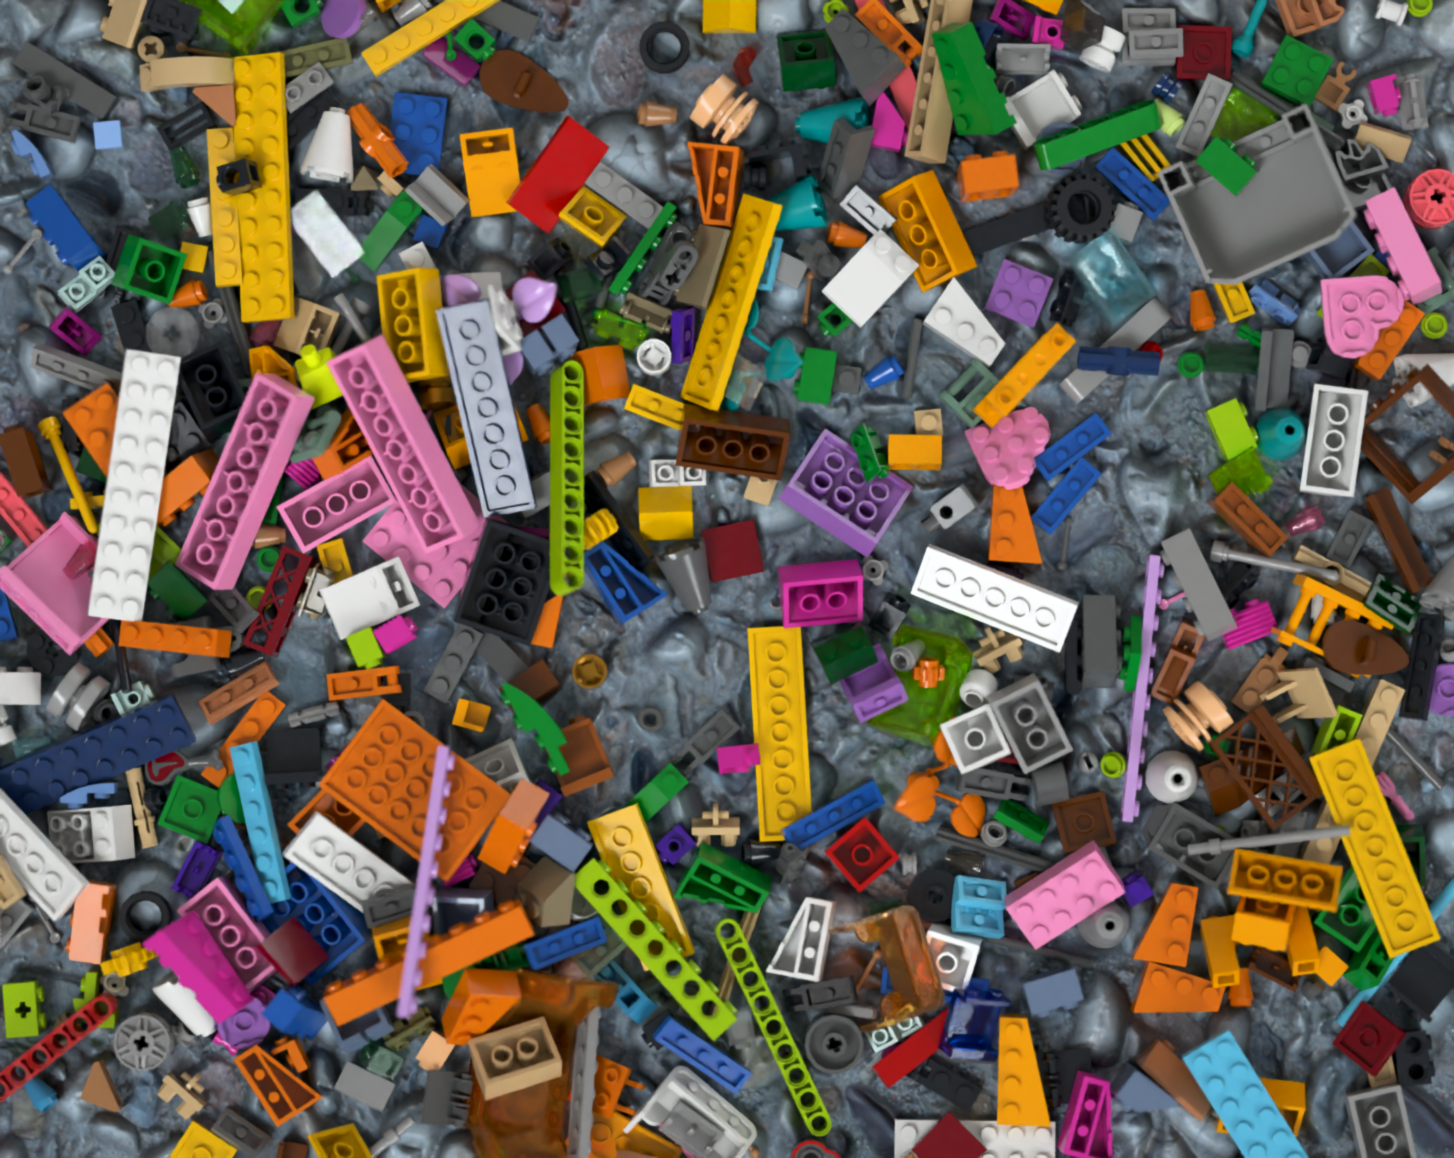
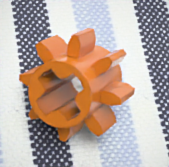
M921 657L919 658V665L915 664L912 668L913 680H918V686L937 687L938 680L945 679L944 665H939L938 658Z

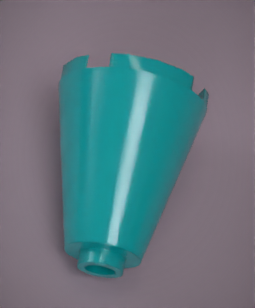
M858 97L803 111L800 117H796V133H800L802 139L828 144L833 123L836 119L843 117L856 130L870 126L868 103L863 97Z
M807 176L766 200L782 205L780 219L775 231L824 228L828 226L826 205L823 195L814 189L819 186L814 176Z
M1270 409L1258 419L1254 429L1259 438V441L1256 442L1257 448L1265 456L1273 460L1291 459L1298 455L1306 444V424L1302 417L1291 409Z

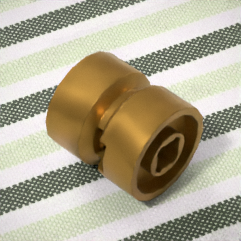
M450 369V376L418 381V387L423 389L419 394L423 410H441L456 404L454 389L449 387L452 383Z
M586 654L575 661L572 674L578 685L590 689L597 688L603 684L607 678L608 669L601 657Z

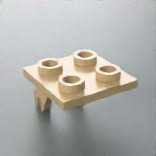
M1318 668L1279 670L1277 673L1281 682L1259 695L1261 701H1263L1264 699L1270 700L1288 691L1293 704L1280 713L1271 716L1277 724L1295 715L1297 719L1329 718L1338 715Z

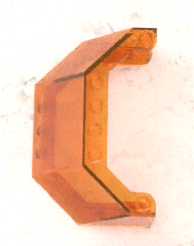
M516 969L522 997L483 1035L544 1016L562 1060V1076L485 1100L476 1077L472 1058H470L469 1074H473L472 1079L474 1083L471 1094H467L471 1095L472 1099H465L466 1103L471 1104L470 1107H464V1109L469 1110L468 1123H465V1128L470 1129L474 1137L472 1145L478 1158H567V1146L563 1139L562 1131L576 1028L596 1007L610 1008L614 1004L617 997L618 983L587 977Z

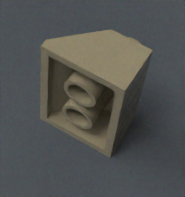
M702 224L699 225L698 230H692L691 244L697 248L698 258L682 286L673 291V295L677 296L676 303L692 306L697 310L707 312L730 238V230Z

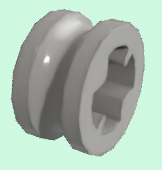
M903 851L902 874L906 875L908 872H911L912 875H916V851H913L912 854H907L906 851Z

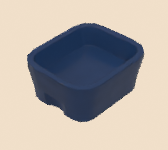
M980 17L974 28L985 50L986 55L983 58L987 63L1003 35V28L1000 23Z

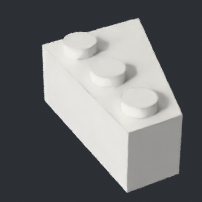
M954 277L922 323L972 358L978 359L987 368L991 366L1005 345V342Z

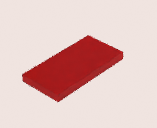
M566 116L506 203L545 233L549 234L560 219V212L580 191L585 181L610 147L574 119Z

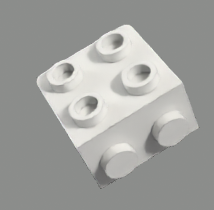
M494 283L488 285L494 326L499 336L503 356L522 350L520 339L523 338V335L516 320V316H518L516 303L510 300L502 289L500 290Z

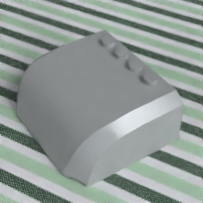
M1307 104L1281 115L1282 120L1233 142L1237 146L1234 152L1241 158L1245 154L1257 164L1254 169L1258 172L1237 197L1195 160L1187 164L1181 161L1157 172L1206 283H1241L1336 240L1355 218L1356 213L1347 190Z

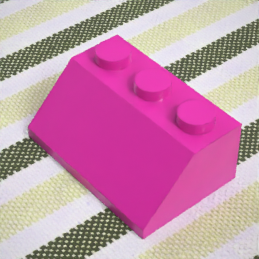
M857 559L778 566V589L784 628L863 621V574Z

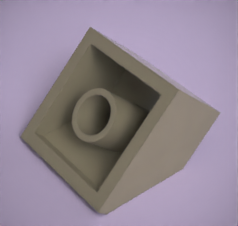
M544 856L518 883L515 901L520 899L529 919L541 927L569 925L576 874L552 857Z

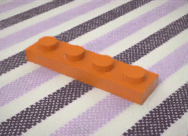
M269 691L259 696L219 749L221 751L220 759L224 762L222 769L216 770L211 766H207L201 775L219 788L222 780L235 773L230 747L256 741L259 743L287 704Z

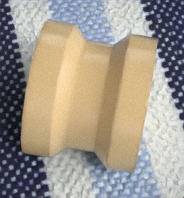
M156 36L144 37L138 44V53L146 63H150V60L163 59L167 56L166 46Z

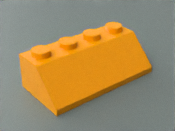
M933 170L913 176L878 196L880 203L898 218L892 225V229L901 248L919 264L913 274L922 293L977 267L976 261Z
M1235 849L1228 893L1336 912L1343 867Z

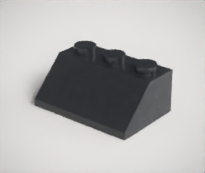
M220 341L180 359L178 373L180 384L207 442L232 431L246 398Z

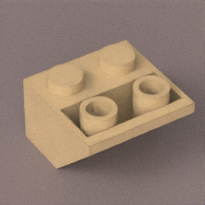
M294 296L295 319L282 321L273 346L301 356L300 351L306 345H314L317 351L326 347L330 348L342 315L316 303Z

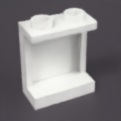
M1054 69L1018 93L1006 98L1007 103L1004 105L1009 116L1014 115L1017 124L1011 126V129L1025 151L1033 147V143L1043 127L1058 121L1072 123L1082 115L1080 112L1082 106L1075 95L1070 96L1066 89L1068 87L1066 79L1062 73L1057 74Z

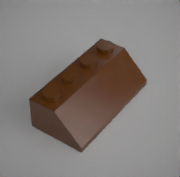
M684 404L675 465L781 481L790 438L789 419L723 409L714 411L702 406Z

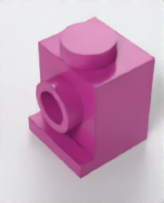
M1036 16L1030 44H1051L1050 49L1062 51L1064 44H1069L1071 28H1066L1067 21ZM1054 28L1057 31V35L1051 37L1048 35L1047 30Z
M1396 74L1371 80L1366 84L1375 115L1382 113L1383 117H1388L1399 113L1398 107L1400 106L1401 94L1398 86L1393 85V82L1397 79Z
M758 743L717 748L719 774L750 771V766L760 765Z

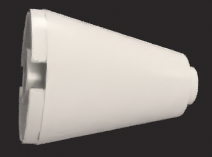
M330 107L329 111L323 112L301 165V174L304 175L309 171V177L339 182L340 177L347 178L346 183L353 182L350 116L345 114L346 110Z
M175 972L168 973L152 986L154 993L196 1036L202 1034L203 1037H206L217 1030L215 1026L217 1021L195 1000L196 994L191 989L184 988L177 981L180 977Z

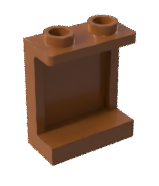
M583 714L570 719V725L561 729L568 742L559 746L571 770L562 776L559 775L558 771L555 772L564 797L614 777L591 717L585 719Z

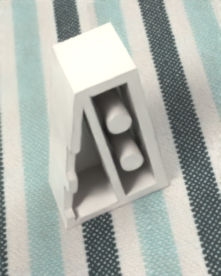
M0 667V705H41V672H33V667H17V672H6L7 667Z
M811 896L806 897L766 972L816 982L823 979L837 901Z

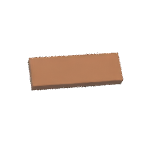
M264 661L240 677L235 678L200 699L198 703L210 725H213L280 683L270 664Z

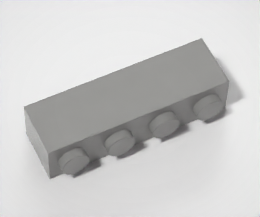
M1190 528L1162 541L1161 544L1164 550L1160 551L1165 565L1171 564L1175 571L1171 577L1177 590L1183 588L1186 597L1182 598L1188 612L1194 611L1198 620L1193 623L1199 635L1205 634L1208 641H1211L1238 628Z

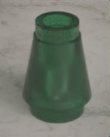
M184 147L173 149L170 152L175 182L182 189L197 185L201 181L199 177L201 173Z

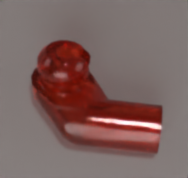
M750 46L742 48L733 62V68L741 87H746L754 82L749 68L756 58V51Z

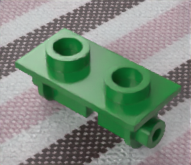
M862 423L850 435L860 463V469L864 474L866 483H869L876 475L879 478L887 477L890 468L884 453H875V451H879L882 448L877 431L873 430L872 426L866 427L865 423Z

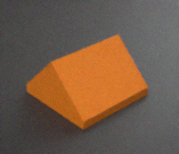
M622 344L593 347L574 352L575 355L570 360L578 362L583 368L584 405L628 398L630 387Z

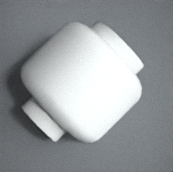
M983 669L969 671L960 686L961 699L971 708H979L988 704L986 697L997 692V680L990 672Z

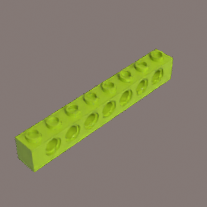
M593 858L576 873L574 886L714 1041L738 1019L734 1015L738 1012L728 999L724 1003L716 995L720 990L710 979L704 982L698 975L702 970L692 959L687 962L680 955L684 950L674 939L669 942L662 935L666 931L656 919L651 922L645 916L648 910L638 899L633 902L629 898L627 893L630 890L620 879L616 882L609 875L612 871L611 868L602 859L597 862ZM600 879L606 880L610 886L608 893L605 895H599L594 890L595 883ZM618 899L624 900L628 906L626 913L623 915H616L612 910L613 903ZM639 919L644 922L646 928L642 935H634L631 932L630 924L632 921ZM659 940L662 942L664 948L660 955H652L648 951L650 941ZM677 960L680 962L682 969L678 975L668 974L666 971L668 961ZM688 980H695L699 984L700 989L696 995L691 996L685 993L684 984ZM712 1000L717 1004L718 1009L714 1015L708 1016L703 1013L702 1004L705 1001Z

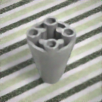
M1454 554L1426 586L1419 600L1420 605L1433 609L1439 613L1438 615L1445 616V621L1447 622L1454 621Z

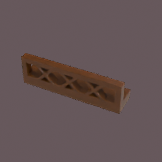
M1388 486L1363 497L1362 500L1407 592L1410 594L1415 593L1431 582L1432 577Z

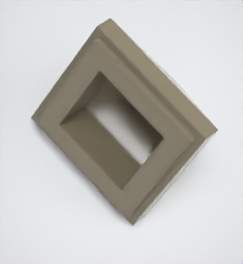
M365 166L354 172L351 190H378L379 180L377 178L379 177V172Z

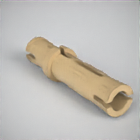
M138 767L125 773L136 817L134 824L138 826L142 849L157 846L159 843L153 824L155 816L151 815V811L144 804L143 794L146 789L141 771L142 768Z

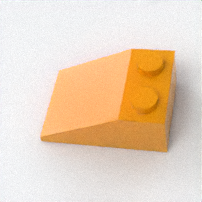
M1241 896L1235 915L1232 940L1239 941L1244 945L1253 944L1273 951H1285L1297 905Z

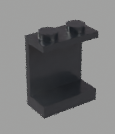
M1433 942L1414 949L1383 986L1389 991L1386 996L1397 1005L1403 1002L1410 1008L1407 1013L1418 1022L1423 1019L1430 1023L1432 1020L1430 1015L1454 987V960Z

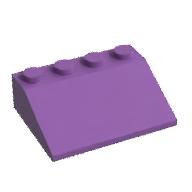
M824 429L780 495L779 500L868 558L914 486L891 471H888L889 475L887 477L879 478L876 475L869 483H866L853 446L827 429Z

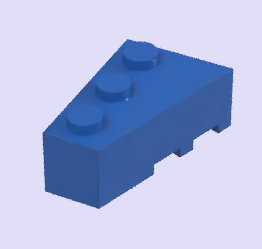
M51 184L25 203L31 211L27 214L36 227L40 225L45 231L41 233L50 246L54 244L59 250L56 252V255L64 265L70 263L79 272V270L98 256H101L106 262L108 255L97 245L95 238L86 230L78 216Z
M603 541L584 552V571L620 626L668 595Z
M299 983L293 987L289 984L283 987L261 1013L262 1016L282 1032L294 1035L299 1031L297 1034L299 1037L303 1038L305 1036L310 1041L313 1040L328 1021L323 1009L307 996L309 992Z

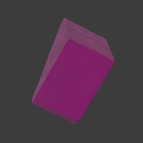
M997 0L989 21L1000 23L1003 32L1026 40L1035 15L1012 0Z
M67 307L49 325L53 332L84 356L103 337Z

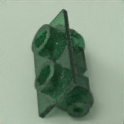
M1204 345L1203 371L1256 374L1257 365H1259L1258 348Z

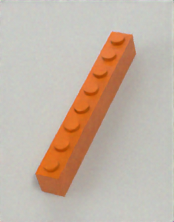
M520 899L514 902L513 900H507L498 906L499 909L493 912L484 911L476 915L473 921L465 925L464 923H458L452 926L448 933L441 936L435 934L428 937L424 941L427 943L425 958L420 959L419 970L423 971L421 985L416 986L415 990L533 936V925ZM407 948L403 949L400 955L392 959L390 957L383 958L375 964V967L368 970L365 968L357 970L351 975V978L343 982L336 980L326 987L327 989L324 990V1000L337 1026L400 998Z

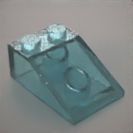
M1112 229L1067 259L1095 308L1109 328L1157 295V292Z

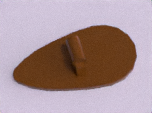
M508 49L496 51L487 61L482 63L479 73L480 84L485 93L493 100L511 107L539 113L564 111L568 107V99L559 84L542 68L520 53Z
M1340 620L1333 623L1326 630L1322 640V651L1326 661L1333 669L1341 673L1354 675L1389 674L1399 671L1409 664L1408 655L1393 639L1368 625L1354 620Z

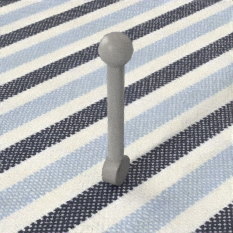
M34 229L31 232L32 237L9 264L4 265L3 272L5 274H11L15 264L35 240L42 238V232L39 229Z
M28 895V901L33 903L51 934V942L58 943L61 940L60 933L55 932L49 920H44L34 899Z

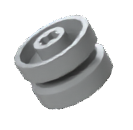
M80 662L60 682L46 707V711L56 718H60L68 712L66 724L76 731H80L93 716L94 706L105 698L111 686V683L101 676L94 677L89 682L91 669Z

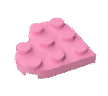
M1362 276L1320 280L1325 339L1331 352L1343 358L1354 359L1370 352L1378 340L1379 330L1395 323L1403 311L1404 298L1402 291L1387 277Z
M1027 407L1009 413L1005 418L1002 417L993 428L983 423L964 431L965 437L986 480L991 485L994 483L997 486H1005L1007 490L1019 488L1030 480L1029 476L1033 473L1034 468H1036L1034 457L1045 450L1044 446L1048 443L1049 438H1051L1048 421L1034 407Z

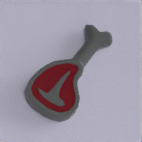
M217 747L207 756L188 757L181 751L175 750L145 763V773L149 782L154 785L164 786L169 784L178 773L187 771L190 768L211 766L216 770H220L224 766V762L220 759L221 751Z

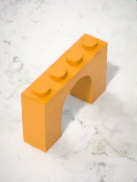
M1299 905L1296 906L1285 949L1292 976L1317 973L1320 966V956L1308 908ZM1236 913L1223 917L1211 916L1200 920V935L1213 988L1238 985L1240 981V969L1235 948L1240 942L1232 940Z

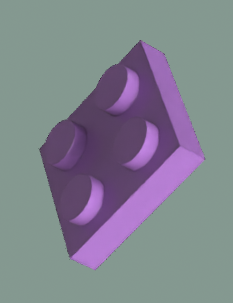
M1004 259L984 309L1033 329L1053 278Z

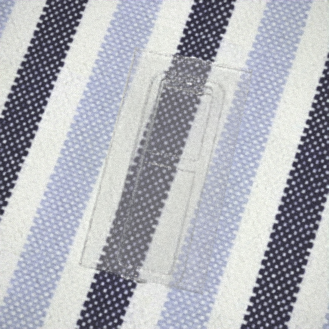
M317 189L303 200L298 201V204L290 209L291 226L332 278L336 277L347 267H351L353 262L366 253L365 249Z
M736 353L724 396L750 411L767 371Z

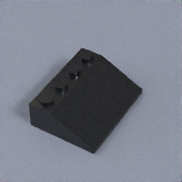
M486 517L452 615L453 622L530 646L550 588V539L511 524Z

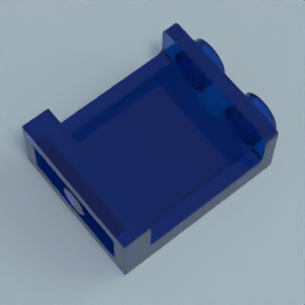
M966 986L965 989L954 988L938 1048L952 1059L996 1062L999 1052L991 1045L1002 1006L1010 1007L1011 1001L1003 995L1004 992L995 988H989L988 991H982L972 986Z

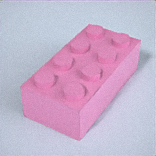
M1395 187L1366 200V210L1363 211L1365 221L1370 231L1376 230L1377 233L1374 234L1375 241L1381 253L1387 252L1389 256L1386 258L1387 265L1393 278L1398 276L1400 279L1398 281V288L1401 289L1403 298L1406 301L1410 299L1412 305H1416L1442 293L1441 281Z
M370 455L343 473L328 478L277 506V509L302 553H305L398 500L373 455Z
M1092 840L1005 896V908L1036 950L1123 895L1125 888L1122 879L1095 841Z
M217 877L180 907L177 912L181 917L192 911L196 912L242 983L251 993L277 972L256 948L271 933L261 921L257 922L255 917L250 915L246 905L247 902L228 877Z

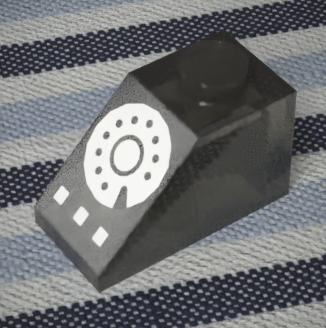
M1067 0L1060 40L1078 51L1101 43L1105 19L1086 0Z

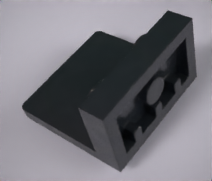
M147 0L140 22L146 23V29L159 34H166L168 31L173 33L172 39L183 43H191L192 40H200L201 35L195 33L203 9L178 0Z

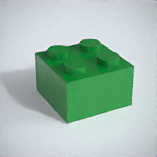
M1285 35L1259 85L1297 107L1305 104L1310 107L1334 58Z
M128 234L111 285L170 305L187 254Z

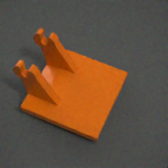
M596 1054L598 1066L594 1075L596 1094L592 1102V1111L611 1120L615 1110L635 1115V1109L617 1103L624 1084L640 1090H645L646 1085L629 1079L632 1069ZM571 1091L567 1098L569 1101H571Z

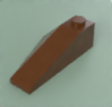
M1295 727L1284 731L1283 733L1298 754L1301 756L1305 753ZM1254 743L1239 749L1238 756L1252 758ZM1258 745L1257 759L1270 761L1271 750L1267 745ZM1219 758L1196 766L1215 816L1238 808L1249 800ZM1238 760L1237 772L1241 776L1249 777L1251 762ZM1256 763L1254 778L1268 780L1270 765ZM1274 766L1273 779L1284 770V767ZM1254 782L1252 790L1254 795L1267 784Z

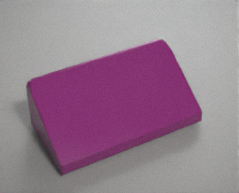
M441 37L432 42L422 53L423 58L466 88L481 66L454 46L453 50L456 52V58L454 61H448L445 57L448 51L447 41Z

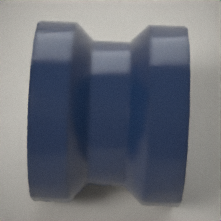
M1165 71L1151 93L1155 96H1161L1163 102L1168 105L1183 83L1179 80H1173L1170 74Z

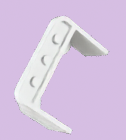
M677 1066L668 1074L623 1129L625 1133H628L641 1119L649 1125L658 1126L668 1117L672 1109L679 1102H682L723 1132L721 1138L715 1143L712 1151L705 1158H742L757 1136V1130L750 1120L685 1066Z

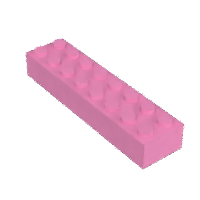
M381 334L327 361L326 363L425 554L460 540L481 527L383 335Z
M256 373L175 566L214 590H230L234 588L315 397L275 374Z

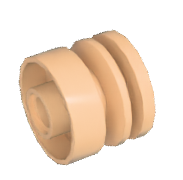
M723 74L701 94L695 103L697 106L690 115V119L702 129L714 122L716 126L712 136L716 138L723 130L726 131L720 143L727 146L751 122L759 101L753 98L744 106L743 104L748 98L749 93L745 91L735 99L733 94L736 91L737 84Z
M1196 681L1184 691L1189 701L1187 705H1184L1178 699H1174L1173 703L1179 712L1176 713L1170 706H1166L1163 712L1168 719L1169 725L1181 740L1193 747L1197 752H1200L1204 749V746L1198 739L1199 736L1207 743L1212 741L1207 731L1208 728L1211 727L1215 732L1221 734L1234 722L1227 713V708L1220 698L1211 689L1208 690L1201 682Z

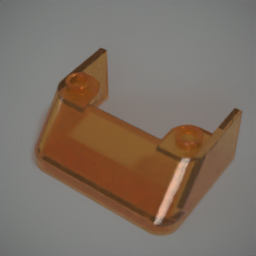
M909 905L896 907L828 929L829 934L854 930L856 937L863 943L878 941L894 988L893 992L884 995L880 1000L879 1008L882 1019L860 1026L861 1032L879 1031L938 1009L943 1004L945 999L944 990L919 913L914 907Z

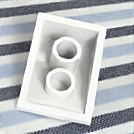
M880 229L821 292L861 328L913 274L919 264Z

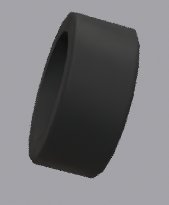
M657 22L650 25L643 32L640 39L641 58L650 70L659 74H671L678 71L686 63L689 56V39L686 32L679 25L672 22ZM661 32L673 34L680 43L678 57L669 63H660L654 60L649 52L651 39Z
M141 891L131 895L123 903L119 913V922L123 932L129 938L138 942H145L161 929L171 924L172 910L169 902L161 894L153 891ZM150 901L159 907L161 922L155 930L141 932L132 925L130 913L138 902Z

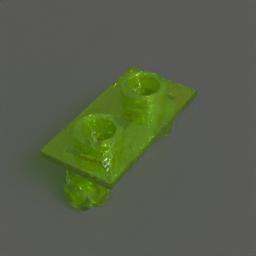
M599 309L595 317L599 321L598 324H591L596 329L594 334L609 340L610 336L620 340V346L633 351L634 347H640V344L637 343L638 340L644 341L648 332L643 329L644 326L626 320L623 328L618 327L621 316L606 309L604 311Z

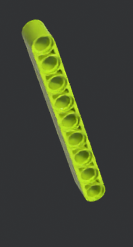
M569 360L554 369L550 376V587L559 596H566L579 589L584 581V373L581 365L573 360ZM565 552L569 555V559L565 556ZM565 578L569 581V585L566 584Z
M721 917L714 924V933L799 1113L812 1134L815 1136L826 1135L832 1125L829 1114L740 926L730 917ZM725 923H731L734 927L733 933L727 937L722 936L720 933L721 926ZM737 947H742L745 949L744 958L739 961L733 960L731 956L732 951ZM749 971L755 972L757 976L756 981L750 985L744 984L743 976ZM761 995L768 998L767 1005L762 1009L756 1008L754 1004L755 999ZM770 1020H778V1030L773 1033L767 1032L766 1024ZM789 1044L791 1047L790 1053L784 1057L779 1056L777 1053L779 1046ZM793 1068H800L802 1076L796 1081L790 1080L789 1072ZM805 1092L813 1093L812 1102L807 1105L801 1104V1095ZM816 1116H823L825 1119L824 1125L818 1129L813 1128L811 1125L812 1120Z

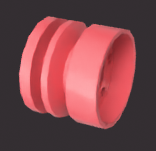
M1442 169L1428 170L1413 179L1405 188L1402 203L1411 222L1416 227L1426 230L1438 229L1454 220V174L1450 171ZM1434 194L1440 195L1441 200L1438 202L1436 200L1432 201L1431 196Z

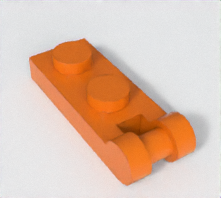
M869 0L854 15L865 28L899 56L906 66L905 69L912 64L911 60L922 54L923 46L878 0ZM905 42L910 48L903 53L898 47Z
M399 666L326 674L329 701L402 693L401 685H398L397 674H400ZM381 676H387L388 686L381 685Z

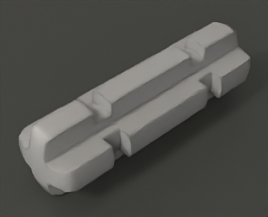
M337 701L326 703V706L319 705L304 709L301 713L298 711L288 714V721L291 727L301 726L304 722L308 724L326 719V716H337L340 714V707Z

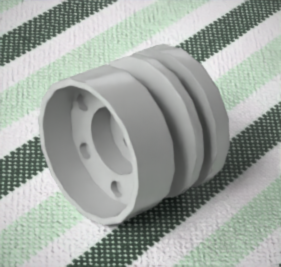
M144 1011L129 1017L120 1024L114 1036L113 1046L117 1058L124 1066L135 1071H147L156 1068L170 1057L175 1048L176 1040L170 1031L173 1025L165 1016L158 1012ZM145 1036V1042L149 1043V1045L142 1049L140 1048L141 1043L137 1039Z

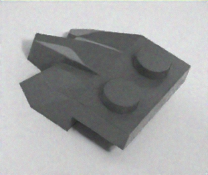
M1347 139L1344 143L1345 154L1342 151H1334V163L1356 211L1366 208V200L1392 187L1385 175L1389 167L1381 150L1369 142L1366 144L1364 151H1362L1356 140Z

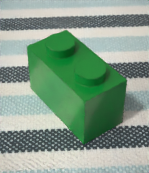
M1216 136L1195 161L1237 197L1258 174L1254 169L1257 164L1246 154L1241 158L1234 152L1237 146L1227 137L1221 140Z
M805 347L804 353L799 352V357L802 359L803 364L798 368L802 369L801 378L795 379L793 394L798 395V402L829 406L837 352Z

